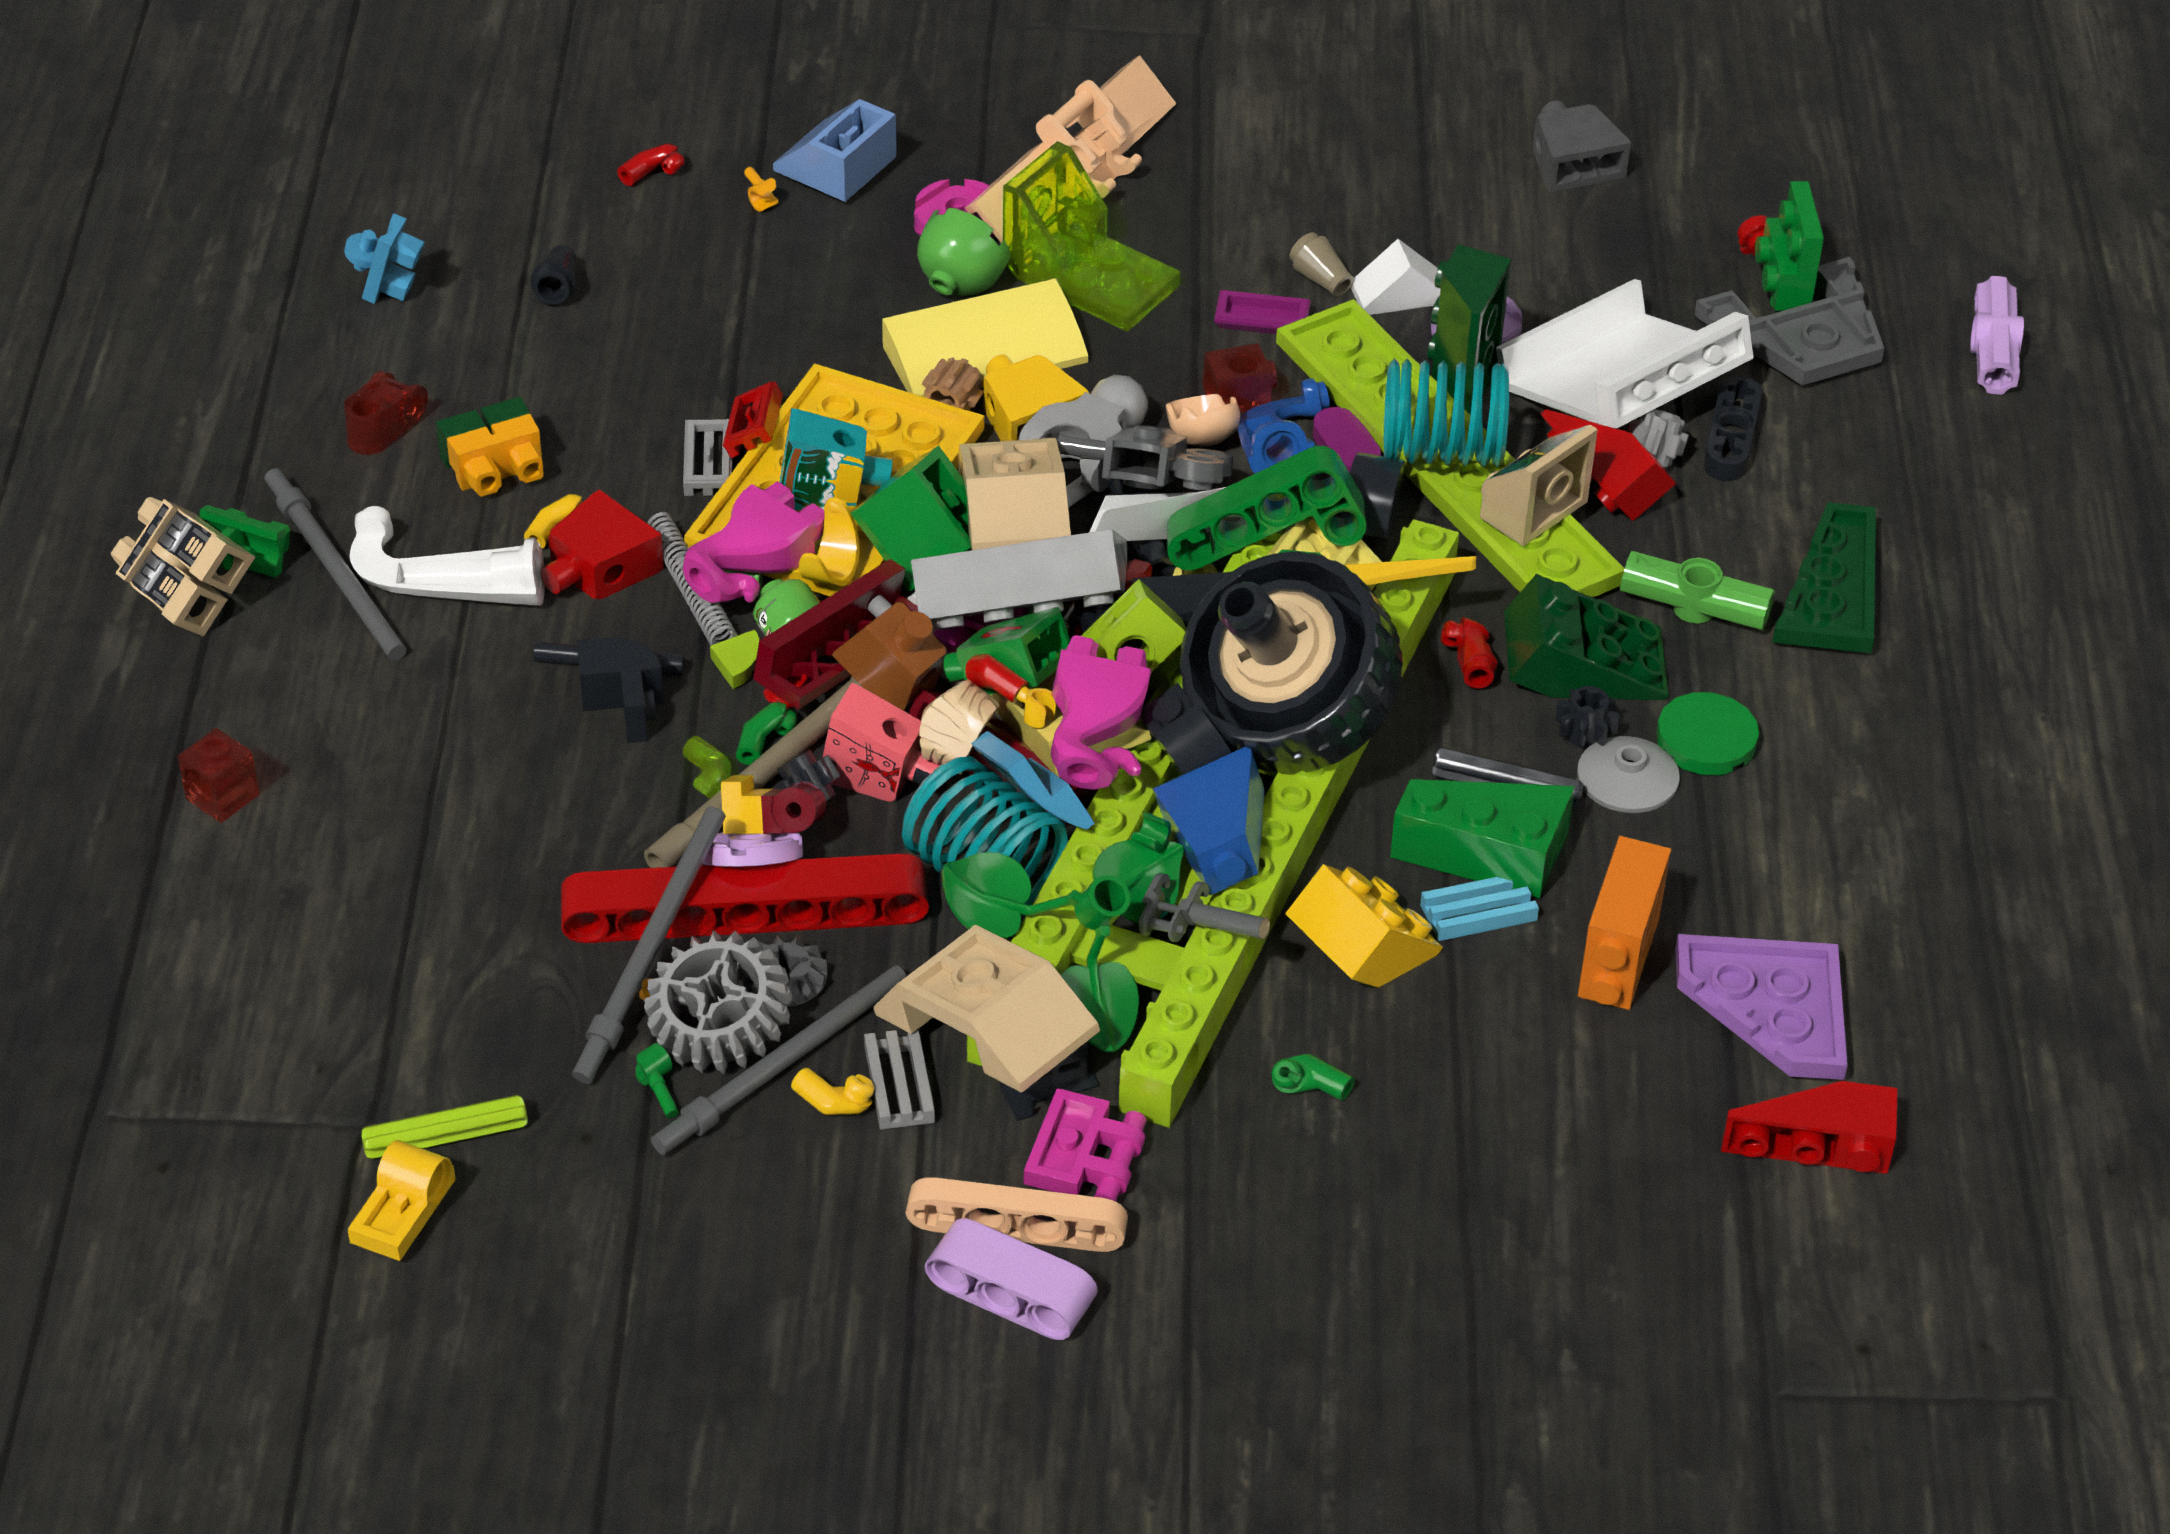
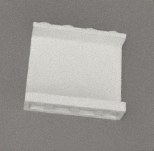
M1633 279L1496 347L1499 365L1504 363L1508 368L1509 392L1587 421L1612 428H1618L1753 359L1748 315L1733 312L1695 331L1645 314L1642 284L1637 279Z

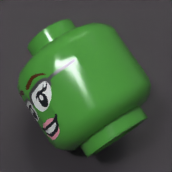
M776 579L766 584L760 590L759 600L755 605L753 616L755 623L763 634L767 636L814 607L820 601L808 584L802 580L788 579L783 581L782 579Z

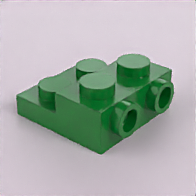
M1808 181L1790 182L1788 198L1780 202L1779 218H1766L1763 236H1757L1755 258L1757 263H1763L1764 292H1770V305L1775 311H1784L1812 303L1824 237Z

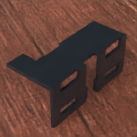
M1088 1041L1052 1068V1075L1040 1078L1022 1093L1000 1082V1088L1017 1121L1033 1117V1104L1053 1098L1057 1088L1079 1093L1099 1087V1083L1087 1062ZM1079 1061L1078 1065L1059 1070L1060 1066Z

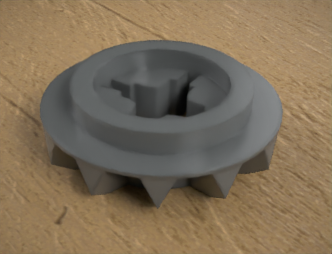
M778 935L772 944L761 943L763 950L770 949L776 954L779 963L785 962L791 969L788 986L792 993V1005L788 1007L806 1003L821 992L827 980V960L822 959L817 945L805 946L800 936L792 942H783ZM741 976L743 986L746 987L747 992L758 994L759 985Z

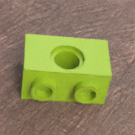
M1138 579L1081 636L1094 639L1099 644L1096 657L1116 661L1118 650L1124 642L1134 638L1143 640V644L1139 649L1146 652V667L1150 668L1152 673L1162 662H1170L1181 652L1186 627L1182 618Z

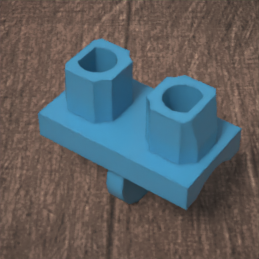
M394 213L391 217L387 234L380 236L379 239L372 230H364L363 233L351 235L346 241L344 253L346 258L354 264V268L358 271H365L367 268H370L362 299L375 304L381 292L404 301L413 285L416 273L394 264L395 262L413 270L424 247L425 241L403 232L406 218Z

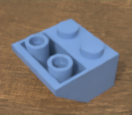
M858 99L818 124L773 163V171L846 202L896 158V114Z

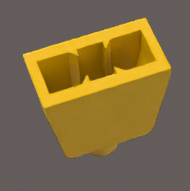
M1001 354L992 358L986 366L987 375L984 377L983 407L1000 441L1019 440L1020 433L1025 424L1042 407L1059 402L1075 401L1085 392H1089L1044 356L1035 355L1013 363L1007 355Z

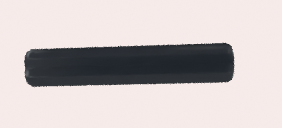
M1444 747L1437 750L1433 761L1432 774L1435 777L1451 781L1575 786L1572 810L1577 809L1583 793V782L1579 779Z

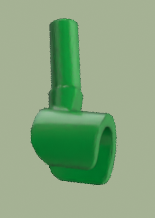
M1144 811L1142 815V828L1140 832H1133L1131 840L1159 851L1169 839L1171 823Z
M654 1043L637 1054L636 1060L638 1064L635 1074L637 1080L642 1085H649L651 1090L654 1091L666 1118L670 1119L677 1116L679 1111L662 1076L672 1071V1062L666 1050L660 1044Z

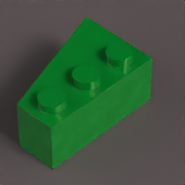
M1410 779L1394 814L1390 857L1474 881L1494 877L1513 881L1512 889L1528 886L1531 896L1540 898L1569 831L1575 786Z

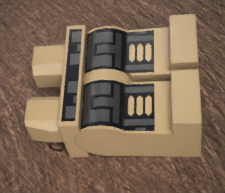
M148 497L138 511V520L146 525L139 538L136 540L126 536L118 541L111 552V556L120 566L115 574L124 581L129 582L135 590L152 601L163 611L161 614L174 625L204 637L228 600L211 586L232 594L255 559V556L203 521L195 513L165 499L159 501ZM227 553L233 555L234 561L231 569L226 574L218 576L216 570ZM200 595L206 597L207 602L203 612L196 617H191L189 611Z

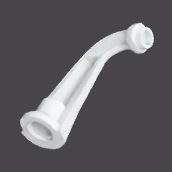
M371 506L360 511L355 516L357 533L351 546L350 561L360 578L373 587L394 593L540 606L543 603L545 585L541 579L540 571L544 568L541 545L540 543L538 544L536 538L525 539L524 545L398 559L388 556L382 550L383 546L393 537V525L389 512L384 508Z

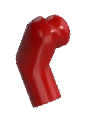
M666 143L638 153L617 169V174L623 184L632 186L660 165L666 174L673 175L684 166L685 158L677 152L679 149L677 146Z

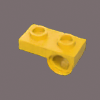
M400 1140L393 1141L381 1158L377 1171L376 1189L348 1228L350 1243L401 1261L456 1180L454 1165H452L451 1160Z

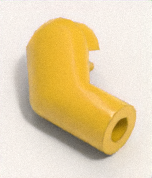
M568 494L541 509L526 530L524 539L536 538L538 544L540 543L541 549L544 548L549 541L551 529L583 502L581 501L582 496Z
M804 1068L799 1071L791 1084V1088L798 1095L825 1115L860 1114L872 1104L870 1097L875 1090L873 1082L860 1074L849 1076L845 1086L832 1087L810 1068Z

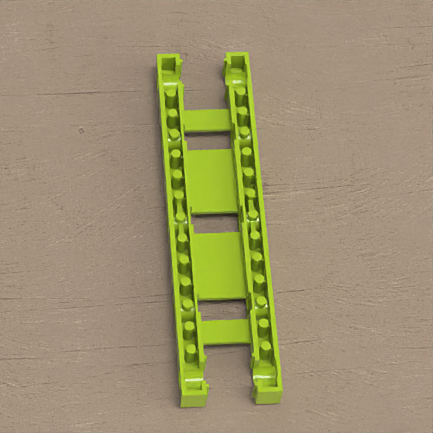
M1275 494L1267 499L1279 501L1283 500L1286 496ZM1413 519L1408 528L1403 527L1400 544L1390 562L1456 558L1459 532ZM1288 527L1235 551L1223 572H1232L1252 560L1267 556ZM1455 573L1379 583L1376 587L1374 594L1391 617V621L1396 627L1400 638L1399 646L1403 654L1401 676H1403ZM1180 665L1169 681L1157 686L1148 703L1176 683H1179L1182 687ZM1152 736L1151 740L1128 749L1135 755L1141 765V774L1132 776L1124 769H1119L1111 785L1098 789L1086 810L1095 824L1087 830L1077 826L1033 905L1066 896L1073 890L1082 893L1094 881L1092 869L1099 854L1114 843L1131 840L1133 832H1140L1143 825L1142 815L1144 811L1163 819L1153 788L1179 777V774L1166 753ZM1369 740L1343 760L1316 771L1305 772L1302 770L1295 774H1281L1279 772H1267L1258 769L1259 773L1275 777L1264 798L1259 873L1213 895H1208L1207 897L1200 896L1205 905L1268 918L1270 928L1266 938L1259 939L1196 925L1185 948L1114 925L1109 926L1110 935L1105 938L1097 960L1098 966L1108 962L1120 963L1128 969L1136 983L1161 991L1155 1003L1149 1002L1146 1021L1130 1051L1124 1049L1121 1055L1119 1112L1126 1114L1129 1111H1137L1145 1116L1146 1121L1170 1128ZM1170 834L1168 841L1175 842ZM1184 854L1180 866L1179 891L1174 905H1179L1182 899H1186L1193 885L1200 881ZM1068 905L1037 915L1026 916L1011 943L1048 960L1061 975L1071 966L1083 965L1087 967V956L1096 933L1095 930L1083 926L1076 917L1074 906ZM967 1035V1062L982 1066L975 1039Z

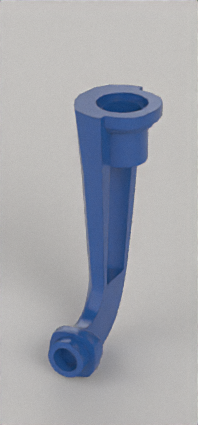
M1313 378L1301 381L1302 396L1265 403L1241 415L1238 433L1242 448L1254 474L1315 446L1314 442L1306 437L1304 431L1297 423L1285 419L1298 416L1315 417L1321 410L1329 408L1328 391L1323 381L1316 382Z

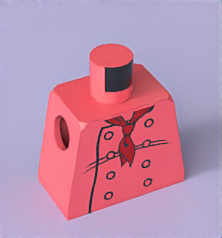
M851 683L831 715L823 757L829 755L840 774V777L830 784L891 802L897 800L908 780L921 785L923 780L942 764L934 763L932 759L929 761L923 759L922 753L919 751L921 720L861 686Z

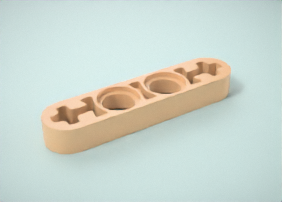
M922 1178L914 1182L910 1189L905 1212L907 1219L913 1225L932 1232L947 1233L956 1220L967 1218L1024 1243L1096 1252H1109L1118 1249L1123 1244L1128 1220L1127 1211L1124 1207L1106 1198L943 1178ZM977 1208H988L996 1210L1001 1214H987L977 1210ZM1033 1215H1045L1057 1221H1044L1033 1217Z

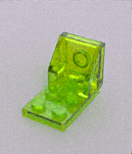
M1056 141L1003 185V240L1008 245L1011 254L1008 267L1018 280L1028 285L1056 279L1070 305L1128 332L1180 286L1181 271L1107 237V206L1072 147Z

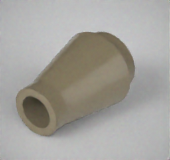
M1311 232L1302 236L1292 247L1289 257L1293 261L1294 270L1328 290L1334 297L1345 294L1353 285L1354 277L1347 271L1327 237L1318 236L1316 233Z

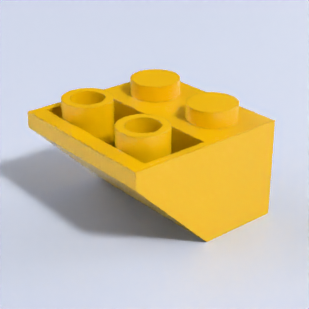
M1323 864L1285 913L1352 980L1377 988L1434 958L1443 948L1429 934L1433 927L1425 918L1409 908L1405 911L1396 902L1399 894L1394 888L1375 876L1369 881L1351 867L1341 871Z

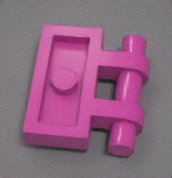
M1057 1088L1024 1168V1185L1052 1192L1078 1195L1083 1181L1096 1184L1098 1187L1094 1197L1106 1198L1116 1202L1118 1195L1125 1193L1129 1184L1131 1172L1128 1168L1131 1160L1140 1155L1146 1138L1143 1133L1146 1124L1145 1116L1137 1111H1129L1126 1113L1123 1122L1108 1119L1110 1101ZM1098 1144L1109 1146L1112 1149L1109 1159L1094 1156Z

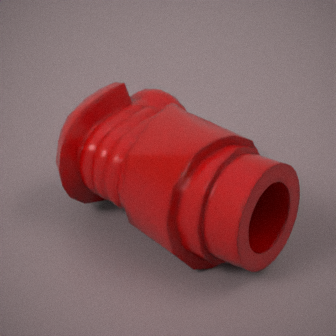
M1462 617L1460 623L1452 620L1444 623L1441 632V643L1445 647L1457 648V660L1465 683L1471 688H1485L1492 683L1494 672L1497 668V659L1490 645L1487 644L1489 633L1483 624Z

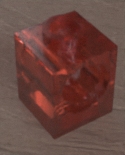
M1258 343L1205 352L1203 390L1206 395L1219 394L1225 405L1230 404V397H1235L1240 413H1245L1254 407L1271 402V390L1277 387V372L1273 361L1266 360Z
M218 728L209 732L178 755L186 800L220 823L224 822L259 795L252 751Z

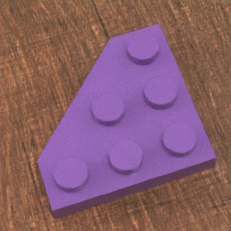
M1678 934L1675 951L1677 988L1788 1076L1845 1079L1847 1053L1838 944Z

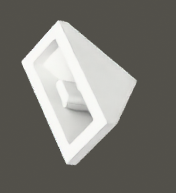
M1397 239L1354 277L1351 289L1357 303L1369 315L1434 306L1437 298L1440 296V288L1435 287V276L1438 268Z

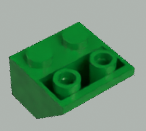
M939 445L902 467L850 513L884 560L892 559L905 568L903 586L908 592L915 589L911 560L965 552L971 548L964 479Z

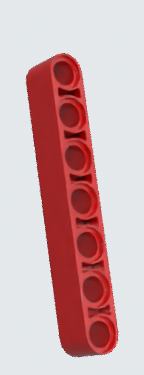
M885 854L798 859L756 866L701 865L664 939L711 936L713 930L720 935H731L734 931L738 934L915 923L923 919L929 909L924 862L911 854ZM676 867L588 871L572 874L563 881L561 886V929L563 934L568 939L578 943L640 940Z

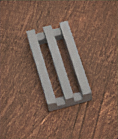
M729 419L685 420L684 496H694V489L703 488V496L713 495V488H721L732 473L733 458H730L722 442V475H713L714 431H723L724 441ZM704 431L703 475H694L695 432Z
M917 1029L912 1034L907 1032V1036L898 1037L897 1030L886 1031V1039L876 1040L875 1033L864 1034V1047L870 1079L875 1088L873 1095L880 1130L935 1123L934 1106L919 1030ZM909 1051L921 1111L912 1112L901 1052ZM889 1054L900 1110L898 1114H890L879 1055Z

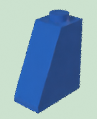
M1241 748L1153 788L1163 819L1171 823V836L1176 843L1184 846V856L1200 881L1208 884L1209 895H1213L1259 873L1265 790L1250 748Z

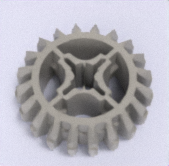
M713 930L709 942L701 944L697 938L692 936L691 948L683 952L676 947H672L671 955L674 961L672 963L657 962L656 970L660 978L648 980L647 989L650 997L644 999V1008L649 1017L648 1027L652 1036H656L658 1044L668 1054H673L675 1061L682 1067L692 1061L695 1069L703 1073L713 1062L716 1069L724 1074L728 1062L736 1060L737 1064L745 1069L747 1063L746 1056L754 1052L761 1057H765L766 1048L764 1041L780 1042L781 1032L778 1026L789 1024L790 1014L787 1007L792 1005V993L788 986L789 978L786 970L779 965L776 954L770 949L763 950L761 943L755 937L744 943L742 936L734 931L726 941H722L720 934ZM739 976L746 977L758 984V994L748 993L746 987L739 986ZM680 1010L690 1011L692 1017H697L699 1021L697 1029L679 1020Z

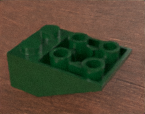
M1535 574L1504 610L1510 681L1551 698H1569L1571 689L1576 690L1583 686L1600 688L1609 698L1614 697L1615 699L1665 700L1669 696L1660 626L1655 625L1650 620L1634 616L1613 607L1607 601L1597 600L1571 589L1565 583L1555 582L1539 574Z

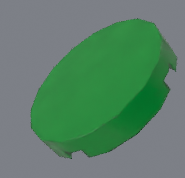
M1693 692L1676 697L1664 706L1658 719L1656 735L1658 746L1664 751L1666 750L1681 769L1700 775H1724L1733 772L1734 766L1744 762V767L1752 760L1758 744L1759 730L1757 720L1749 709L1733 698L1712 692Z

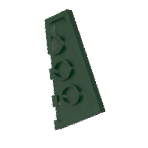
M1827 502L1811 540L1808 554L1803 559L1795 585L1790 590L1782 616L1779 617L1775 626L1772 643L1863 653L1872 652L1875 618L1876 507Z

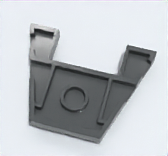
M1850 257L1819 265L1815 285L1827 297L1826 299L1756 318L1733 290L1696 300L1694 315L1707 325L1733 312L1748 315L1753 354L1802 386L1882 362L1884 346L1872 312L1866 309L1863 301L1864 290L1861 282L1856 281L1854 275L1856 267Z

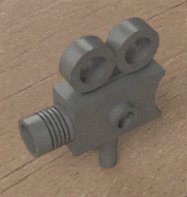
M1134 426V428H1126L1107 438L1106 441L1061 434L1057 439L1060 454L1104 460L1102 478L1123 479V484L1131 487L1160 489L1161 486L1164 487L1176 478H1181L1185 488L1212 490V484H1221L1223 477L1231 476L1234 455L1209 449L1186 450L1188 436L1177 435L1169 428ZM1151 452L1159 453L1160 459L1158 460L1153 457Z

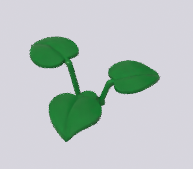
M1133 840L1114 843L1101 852L1095 860L1092 869L1094 881L1082 893L1073 890L1066 896L1035 905L1024 904L1031 894V882L1022 865L1007 855L995 852L977 853L961 860L947 862L942 869L943 890L952 912L968 930L977 925L1003 939H1009L1018 931L1021 914L1033 916L1068 905L1074 906L1078 921L1086 928L1095 930L1096 935L1087 956V967L1080 965L1071 966L1060 976L1098 1022L1100 1031L1089 1039L1088 1043L1104 1052L1113 1053L1131 1035L1138 1014L1139 996L1137 985L1128 969L1117 962H1108L1098 966L1099 953L1105 938L1110 935L1109 926L1121 915L1132 922L1138 923V919L1145 909L1142 899L1156 874L1163 873L1169 876V888H1161L1165 895L1164 902L1175 904L1179 891V875L1184 846L1176 842L1167 841L1165 846L1157 851ZM1163 911L1160 919L1165 917L1169 912Z

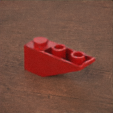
M1548 409L1541 413L1553 428L1546 434L1549 438L1588 425L1598 429L1590 483L1595 479L1600 485L1594 493L1611 513L1620 508L1634 521L1676 484L1653 454L1632 433Z
M1839 1081L1728 1110L1721 1152L1741 1154L1747 1157L1794 1161L1806 1165L1816 1164L1853 1169L1859 1172L1888 1174L1896 1141L1898 1088Z

